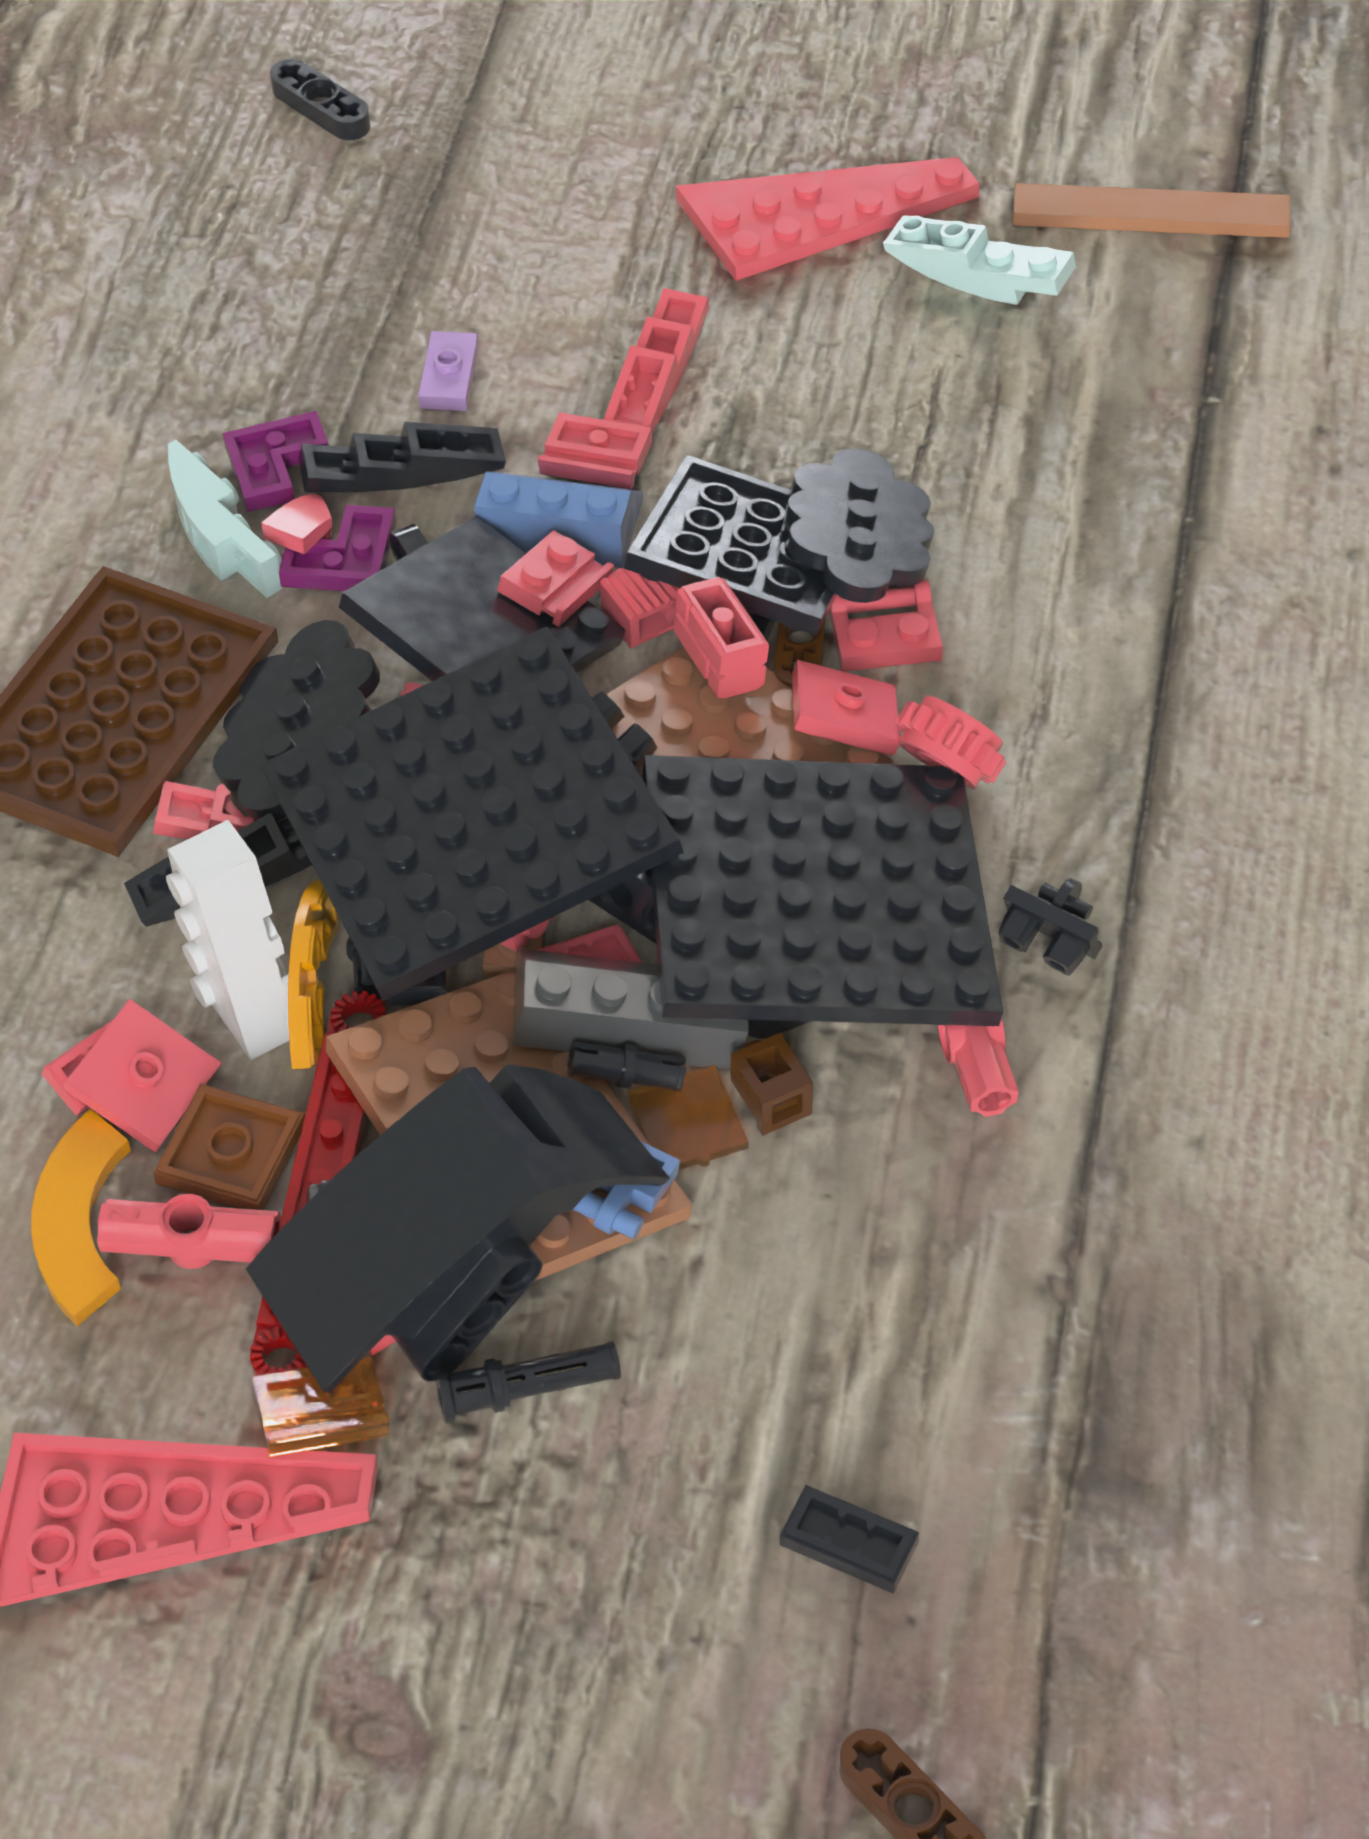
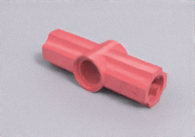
M1002 1019L999 1026L938 1025L944 1057L948 1064L955 1063L971 1112L981 1113L984 1117L1002 1114L1005 1109L1018 1102L1019 1091L1005 1054L1006 1041Z
M180 1194L171 1198L167 1203L107 1199L105 1204L102 1203L98 1217L97 1243L100 1252L167 1256L176 1265L186 1269L201 1268L212 1260L251 1263L278 1233L281 1217L279 1211L213 1207L204 1198L195 1194ZM197 1229L192 1233L182 1234L185 1231Z

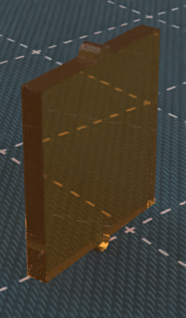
M715 1065L685 1074L680 1092L651 1086L627 1092L629 1103L642 1134L652 1147L679 1159L680 1165L678 1170L697 1164L707 1167L710 1164V1160L749 1149V1142Z

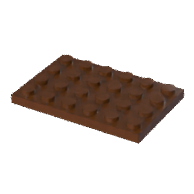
M102 566L0 694V812L119 857L158 805L165 781L175 782L241 693L240 686L254 665L267 658L279 642L276 627Z

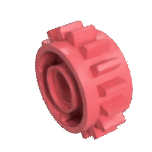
M927 695L920 705L914 701L907 702L895 721V724L898 725L897 728L903 732L898 740V744L926 766H944L953 771L954 774L957 772L964 778L965 787L976 789L981 780L988 784L990 782L994 783L1007 762L1004 760L1005 757L998 753L1003 745V741L999 736L972 716L936 697Z

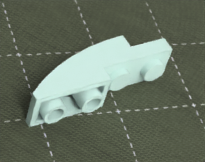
M903 215L883 243L886 252L933 280L986 299L1018 305L1026 292L1057 296L1076 268L1074 252L1055 250L1049 247L1039 248L1010 244L1008 242L989 241L986 226L968 224L961 221H944L923 218L921 216Z
M176 439L168 443V464L178 514L189 541L206 566L221 581L239 572L266 598L282 590L283 587H281L279 578V567L282 562L281 556L270 541H262L251 531L246 520L238 514L236 504L239 503V497L231 482L226 478L220 479L216 476L197 452L191 453Z

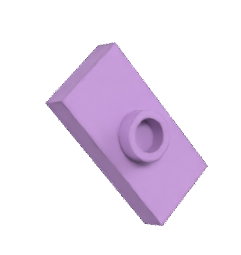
M431 331L418 394L419 409L467 411L479 348L478 333Z

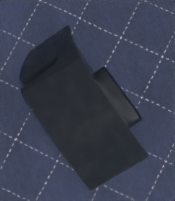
M505 1065L489 1083L477 1067H468L459 1071L415 1105L340 1170L272 1238L247 1266L246 1270L323 1392L331 1393L385 1335H391L422 1379L431 1382L435 1381V1370L444 1368L447 1373H453L537 1279L543 1265L530 1245L555 1216L573 1210L589 1192L596 1188L612 1185L660 1186L665 1184L670 1177L602 1092L581 1082L543 1069L519 1065Z

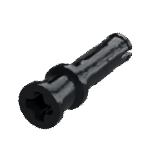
M613 1341L503 1365L501 1360L491 1358L486 1359L482 1367L447 1373L443 1368L434 1372L439 1404L445 1423L455 1422L456 1415L492 1408L495 1413L505 1411L506 1407H510V1400L561 1391L608 1379L616 1380L621 1378L619 1358ZM580 1366L583 1367V1368H578V1369H574V1370H569V1371L559 1372V1373H555V1374H550V1375H545V1376L536 1377L537 1375L552 1373V1372L561 1371V1370H566V1369H571V1368L580 1367ZM521 1379V1381L507 1383L509 1381Z

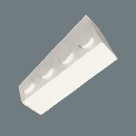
M226 820L167 849L172 873L166 876V881L173 897L181 907L174 911V915L182 933L188 940V943L182 945V949L190 967L196 974V976L190 978L193 991L204 1008L210 1005L214 1007L250 1060H253L289 1041L288 974H286L284 965L279 957L285 954L281 938L269 917L273 912L256 857L230 821Z

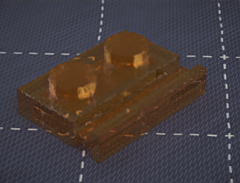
M371 1357L363 1358L331 1393L322 1391L309 1368L252 1377L253 1397L263 1436L266 1438L269 1457L389 1436V1416L384 1409V1399Z

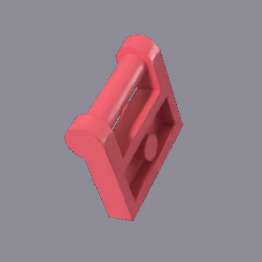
M928 579L909 587L888 589L883 598L869 603L852 602L838 595L836 596L829 610V618L841 671L846 672L942 660L943 645L932 604ZM913 606L915 612L848 619V614Z

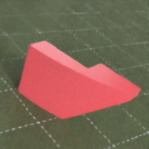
M316 493L304 495L290 501L261 523L263 539L301 554L309 551L321 538L326 540L332 539V517L323 497Z
M165 781L155 818L153 834L190 839L226 820L230 821L237 832L255 821L250 816L244 817L230 800L231 792L224 784L217 786L216 791Z

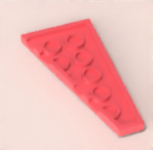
M958 157L676 185V200L735 281L895 227L903 215L924 217L979 198L980 183Z
M14 1433L0 1492V1607L368 1522L371 1519L378 1472L376 1454Z

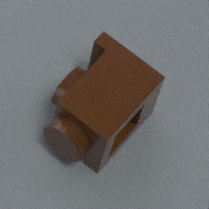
M781 1033L764 1040L750 1041L738 1051L730 1054L731 1081L756 1119L757 1129L762 1136L812 1114L813 1082Z

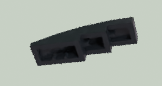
M404 422L400 436L353 433L349 447L302 444L298 456L305 492L358 493L409 489L457 481L486 472L504 469L506 463L498 428Z
M270 812L238 831V834L256 857L265 887L312 866L288 818L278 822ZM169 856L124 882L137 914L145 926L176 919L174 911L181 908L173 897L166 881V876L172 873Z

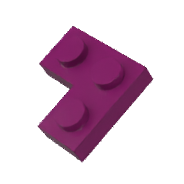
M317 411L223 433L225 448L247 512L294 500L293 486L286 467L299 464L298 456L302 444L329 446Z
M346 505L337 540L320 539L305 554L285 547L279 570L281 587L346 591L386 568L391 546L389 534L394 531L396 525L395 508Z

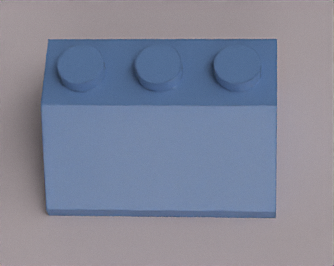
M486 472L474 505L475 516L481 518L525 553H528L554 530L595 554L594 560L603 566L610 562L614 567L623 568L644 497L643 491L502 472Z

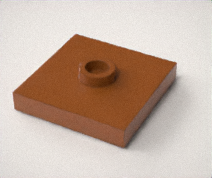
M200 1083L153 1172L156 1185L187 1194H195L204 1199L234 1208L264 1210L301 1136L305 1114Z

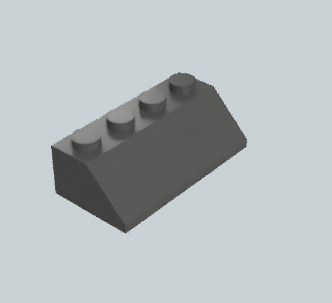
M517 948L513 1021L514 1046L569 1052L573 1040L621 1048L623 1043L635 1044L637 1051L685 1056V1065L730 1070V1054L738 1051L745 1043L748 1035V1020L662 1017L658 965Z

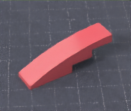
M663 288L653 317L647 316L637 345H630L603 420L650 427L653 433L681 380L710 308L708 297Z

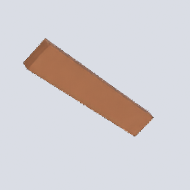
M1015 183L1013 225L1289 238L1291 226L1290 195Z

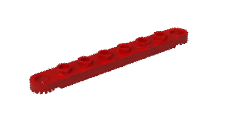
M352 991V995L344 994L341 1000L337 999L334 1002L335 1006H332L330 1010L331 1015L320 1051L278 1232L307 1204V1190L310 1185L320 1184L322 1180L330 1181L360 1152L367 1115L326 1053V1037L349 1029L348 1024L344 1025V1022L352 1014L367 1013L373 1017V1020L385 1016L386 1011L381 999L378 1000L374 994L368 995L366 991L358 994L357 991ZM262 1296L256 1321L255 1336L250 1347V1361L256 1379L265 1387L275 1390L289 1389L300 1384L307 1377L310 1370ZM279 1348H288L297 1353L296 1360L292 1361V1365H286L287 1368L284 1370L283 1367H279V1370H276V1367L272 1366L270 1368L268 1364H265L266 1357L272 1351Z

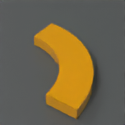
M320 880L312 881L305 889L299 902L292 932L288 974V1026L292 1069L312 1068L318 1063L325 1035L324 987L321 981H318L317 970L320 966V961L328 960L332 941L340 928L338 914Z
M91 1108L72 1125L49 1156L35 1190L31 1211L33 1249L42 1278L56 1304L76 1326H79L121 1290L118 1278L108 1269L95 1248L91 1231L92 1207L96 1204L106 1179L118 1163L131 1152L128 1139Z

